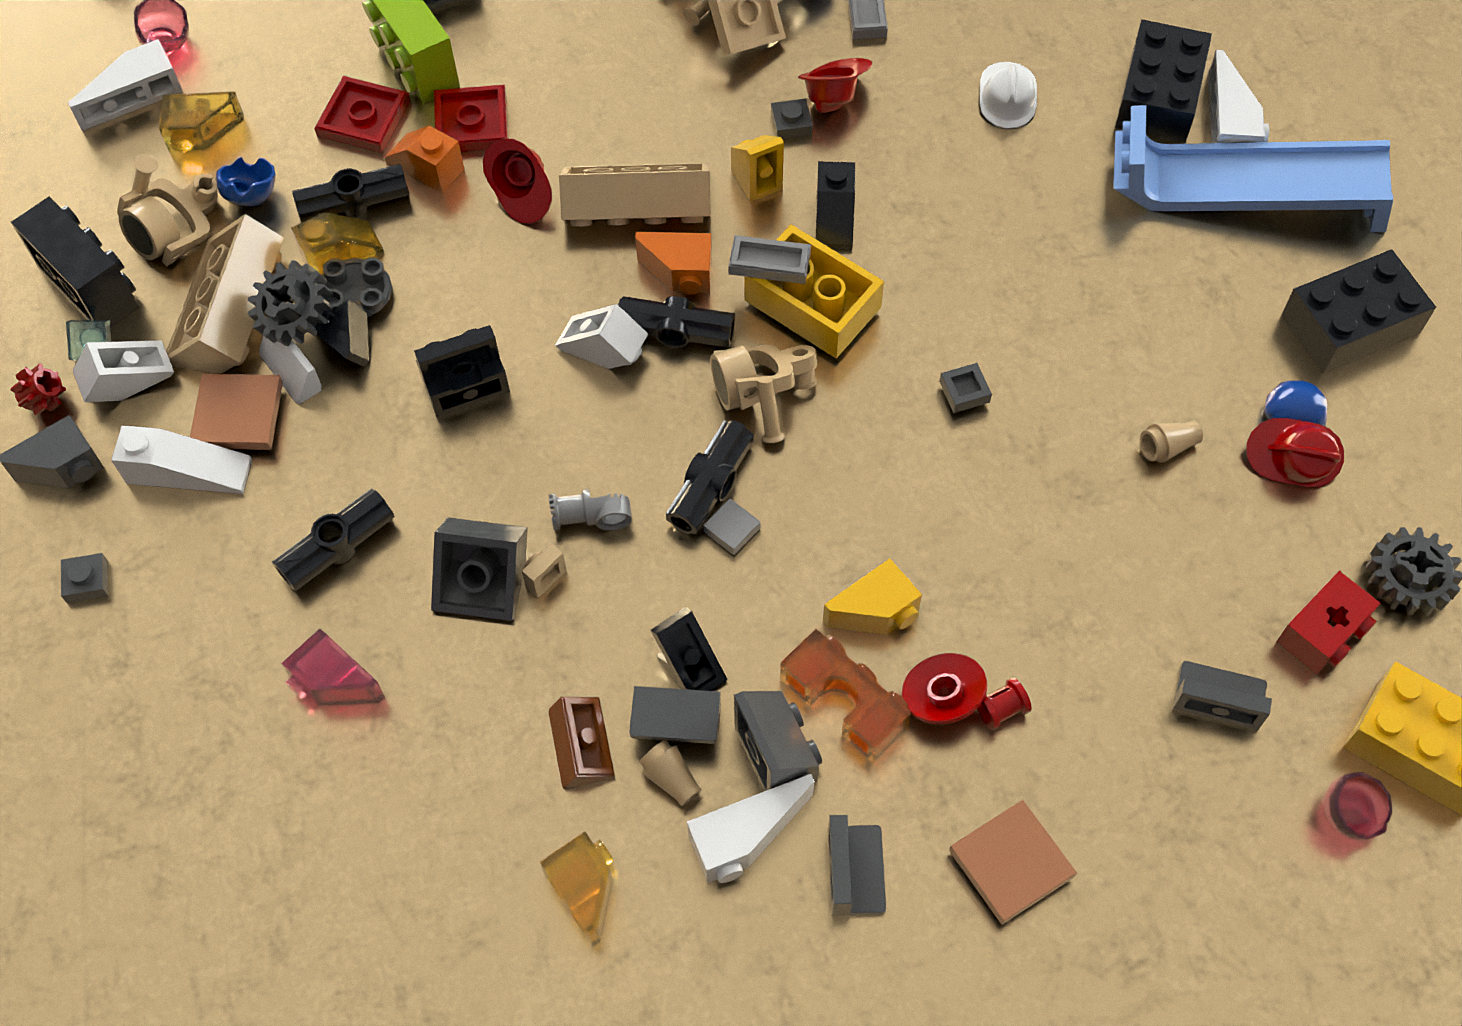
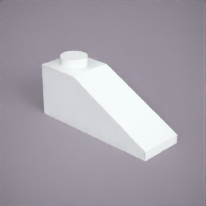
M159 39L124 52L73 97L68 104L81 130L84 131L181 93L183 90Z
M1216 50L1208 72L1211 143L1268 142L1269 124L1264 123L1263 107L1223 50Z
M122 425L111 461L126 484L243 494L252 458L250 455L167 430Z
M812 774L687 821L688 836L707 883L717 879L719 883L730 882L744 873L743 869L748 868L813 796L815 781Z

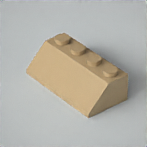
M709 163L564 167L559 174L561 220H570L571 226L593 225L592 220L607 219L608 225L630 224L629 219L644 218L645 224L666 223L667 217H681L682 223L703 222V216H711Z
M245 214L208 239L166 351L172 367L222 374L234 366H240L249 353V346L247 345L249 336L255 330L253 327L255 320L248 316V312L255 308V306L248 301V297L258 294V290L253 286L255 282L263 284L266 281L263 272L267 270L272 273L276 269L277 263H280L282 253L279 250L284 237Z

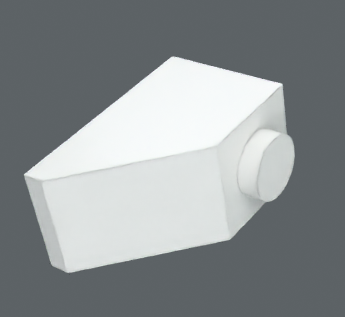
M615 304L572 316L555 346L563 352L611 369L634 363L642 353L641 346L648 333L623 309Z
M162 340L86 343L72 370L84 402L121 401L171 377L174 373Z

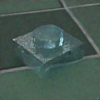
M69 320L66 322L69 360H78L86 343L111 342L110 320Z

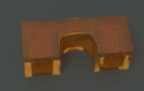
M815 629L781 661L780 679L810 706L822 695L829 692L843 693L853 701L855 708L843 719L842 735L871 762L874 763L908 729L911 712L908 710L909 706L898 693L894 691L887 692L878 684L875 674L862 663L857 665L846 655L842 644L830 635L825 637L819 630Z

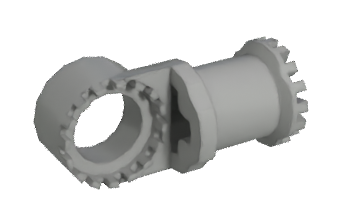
M589 489L583 490L582 494L557 497L556 494H549L550 509H554L550 512L555 514L551 516L554 530H560L561 525L586 522L588 526L597 525L598 528L609 531L623 529L632 523L630 500L624 494H620V497L615 493L614 497L607 494V496L591 498Z

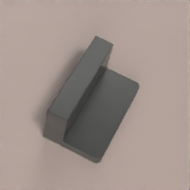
M1184 661L1180 666L1173 709L1259 730L1270 715L1272 698L1265 697L1267 682L1263 679Z
M634 686L629 730L630 737L635 739L714 744L717 741L718 723H720L721 692Z
M830 815L828 843L832 916L885 914L886 895L881 827L879 825L848 826V815Z

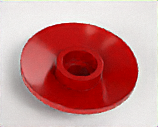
M957 653L938 654L921 661L908 673L902 686V698L907 710L918 720L930 724L953 723L966 718L982 704L988 688L986 674L978 662L966 655Z

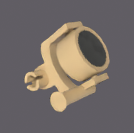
M141 154L134 160L136 173L132 191L120 196L116 213L119 216L121 231L131 247L147 260H155L163 255L162 262L167 267L207 239L210 224L205 215L215 208L218 199L217 180L212 182L214 178L212 175L201 173L194 178L192 184L183 189H180L175 183L165 178H158L150 183L151 174L158 166L157 161L150 155ZM153 197L162 198L173 205L187 220L193 233L180 239L178 225L173 216L161 202Z
M763 344L752 348H745L742 345L727 350L713 351L714 353L710 357L711 372L723 407L727 411L739 407L741 410H744L760 402L765 431L762 441L766 443L782 441L785 438V434L780 432L775 394L793 387L799 390L809 389L817 384L814 371L818 365L815 348L800 345L780 351L773 345ZM754 365H765L776 374L757 377Z

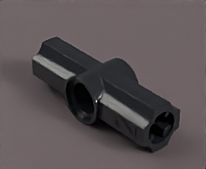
M400 164L365 173L352 168L342 169L333 175L331 181L293 190L292 194L302 223L337 213L351 218L359 217L369 210L370 205L408 196L409 191Z
M625 296L619 300L618 306L640 325L648 335L655 336L660 343L666 346L683 347L688 344V341L728 348L732 344L735 313L697 308L692 301L680 296L667 297L663 302Z
M735 420L723 421L705 452L697 453L692 459L685 474L684 485L666 512V520L676 530L687 535L690 533L697 534L717 500L723 501L728 495L736 477V469L754 442V434L744 424Z
M371 488L339 513L325 514L319 517L313 523L311 533L273 560L272 564L291 589L297 591L331 564L337 565L349 561L355 554L356 546L395 517L394 513L384 498ZM341 536L337 541L327 543L330 538Z

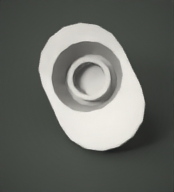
M998 62L988 66L983 71L980 79V108L986 120L996 127L1004 129L1019 128L1027 124L1033 118L1037 107V83L1035 76L1028 68L1013 62Z

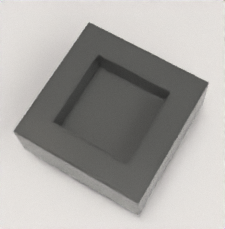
M806 98L771 103V115L777 137L788 139L812 135L813 125Z
M978 363L941 373L939 382L953 413L990 403L992 393Z
M103 553L61 560V597L66 603L108 596L107 559Z

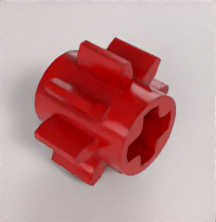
M41 363L32 370L25 367L15 376L19 382L11 387L10 390L15 393V398L19 403L18 406L33 410L34 415H39L45 409L52 411L61 404L58 396L66 391L58 376L59 373L44 368Z

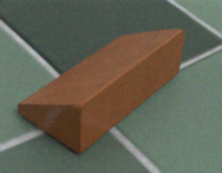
M560 697L549 708V718L562 787H577L613 779L615 774L599 697Z

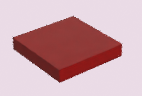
M343 76L314 128L317 137L383 154L410 102L409 93Z
M505 84L434 90L435 129L457 140L461 152L487 150L493 142L502 138H508Z

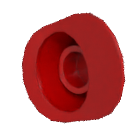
M864 58L841 59L824 64L809 73L801 74L798 78L805 80L808 98L815 103L818 112L835 111L841 108L844 103L853 100L858 76L872 67V61Z
M502 138L493 142L485 151L483 172L504 210L512 219L520 223L532 224L541 220L549 211L552 202V188L544 172V164L540 156L524 143L513 138Z
M1272 418L1260 423L1251 432L1246 443V456L1251 467L1260 476L1272 481L1303 487H1321L1330 483L1340 473L1344 464V448L1340 438L1330 428L1316 423L1289 418Z

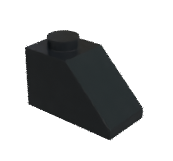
M818 161L815 239L831 249L852 250L855 162Z

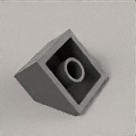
M447 517L434 532L431 611L512 621L515 616L523 579L522 570L526 563L528 527Z
M742 691L735 694V729L764 790H770L808 774H812L815 782L818 781L819 765L822 764V758L815 742L812 739L806 741L800 727L804 726V722L797 705L794 702L788 704L782 691Z

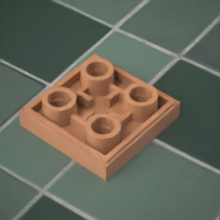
M202 374L190 438L226 449L271 450L283 384L280 375Z
M1021 800L952 844L949 849L1002 925L1073 879L1077 874L1024 800Z

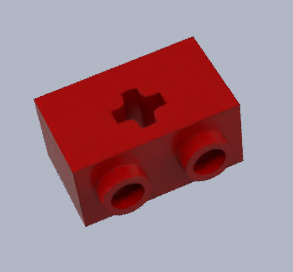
M1338 571L1286 626L1276 642L1315 674H1318L1328 663L1335 668L1351 650L1346 643L1353 636L1361 640L1377 621L1371 615L1380 605V602L1341 571Z

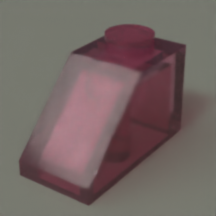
M318 629L281 663L289 675V678L285 681L287 686L301 700L308 695L318 706L380 703L385 698L378 681L321 629Z

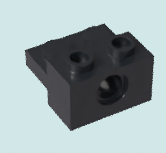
M490 325L479 329H470L462 335L441 342H431L423 348L414 350L421 379L436 417L510 392L496 338Z

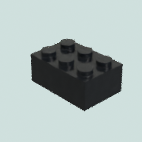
M1141 19L1115 128L1123 129V121H1131V106L1146 105V135L1186 143L1197 109L1212 33Z
M49 196L11 221L37 267L102 334L139 308L132 294L136 291L134 284L123 272H120L125 268L120 259L112 250L109 249L104 252L100 248L102 246L101 241L89 227L82 230L78 226L81 224L79 219L67 205L61 208Z
M1391 249L1294 288L1281 315L1322 373H1326L1420 334L1436 306Z

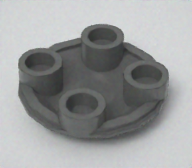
M334 258L326 261L323 265V273L321 275L327 279L325 285L333 293L325 300L333 305L331 311L335 314L346 300L364 307L367 317L380 311L389 301L392 285L390 276L384 270L381 260L377 258H352L346 260Z

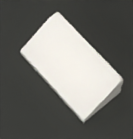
M263 336L259 348L260 357L274 375H280L283 387L295 403L300 404L322 391L315 368L293 340H291L289 346H284L279 341L273 343Z

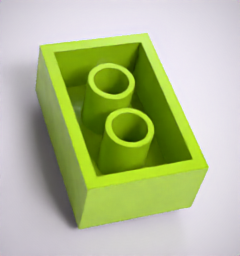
M367 0L362 3L368 19L373 23V26L369 28L373 41L378 48L381 46L385 48V55L393 70H400L402 82L409 93L415 92L419 100L424 104L434 99V90L460 87L450 37L423 0Z

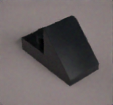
M346 300L336 314L331 310L323 311L322 316L326 318L327 323H317L314 326L317 330V335L346 359L366 366L370 361L366 309L350 300Z
M684 607L650 630L662 651L657 655L659 661L681 689L711 691L728 680L690 609Z

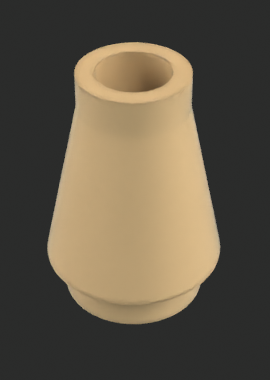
M1196 421L1151 424L1140 435V447L1143 455L1149 461L1163 463L1189 447L1201 443L1203 432Z
M663 740L639 761L645 769L643 774L676 799L682 807L702 790L693 778L676 745L671 746L667 741Z

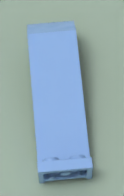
M1146 105L1131 106V121H1123V130L1115 131L1113 189L1149 211L1363 209V217L1370 218V232H1386L1393 204L1389 156L1390 140L1161 144L1152 141L1146 135Z

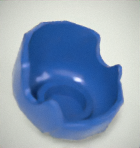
M238 157L231 165L219 168L216 172L215 180H217L218 192L225 200L239 206L254 207L259 206L270 197L274 188L276 173L274 166L265 158L260 157L255 164H248L242 157Z
M1300 380L1281 382L1267 395L1264 412L1268 419L1289 418L1316 423L1326 427L1328 403L1326 397L1314 384Z

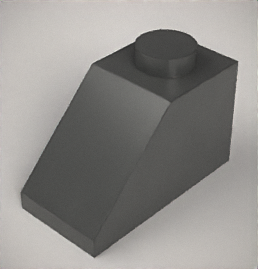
M70 415L0 454V463L16 482L70 488L77 483L90 479L96 472L104 468Z

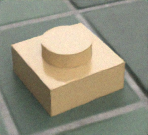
M551 543L542 552L534 553L527 560L522 574L526 589L535 597L539 598L567 571L564 555Z

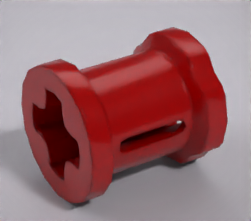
M1014 677L1006 680V686L986 695L982 704L977 708L982 721L991 731L998 728L1000 722L1018 713L1025 715L1032 710L1026 690Z

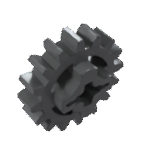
M295 260L291 261L289 268H286L282 263H277L275 274H271L267 270L264 271L263 274L266 281L263 284L255 282L253 286L258 290V294L248 297V301L255 306V308L248 312V316L255 320L253 324L254 329L271 342L276 343L279 341L284 346H289L292 338L299 344L304 343V334L307 332L315 337L317 330L314 326L317 323L326 324L327 320L322 316L323 311L332 310L333 305L325 300L333 294L332 290L325 285L327 279L309 264L305 263L301 266Z
M1400 527L1395 536L1390 532L1386 533L1370 552L1372 557L1366 564V569L1374 573L1368 582L1370 585H1380L1381 590L1376 595L1379 599L1386 596L1392 599L1391 609L1395 610L1402 604L1406 606L1407 615L1412 616L1417 608L1420 607L1423 614L1428 616L1435 608L1443 610L1459 593L1461 588L1458 584L1462 580V572L1455 569L1462 560L1459 557H1450L1448 555L1453 547L1450 543L1443 546L1437 543L1439 534L1434 533L1430 538L1424 537L1423 529L1417 527L1415 532L1409 535L1405 527ZM1435 586H1436V587H1439L1438 589L1432 591V589H1433Z

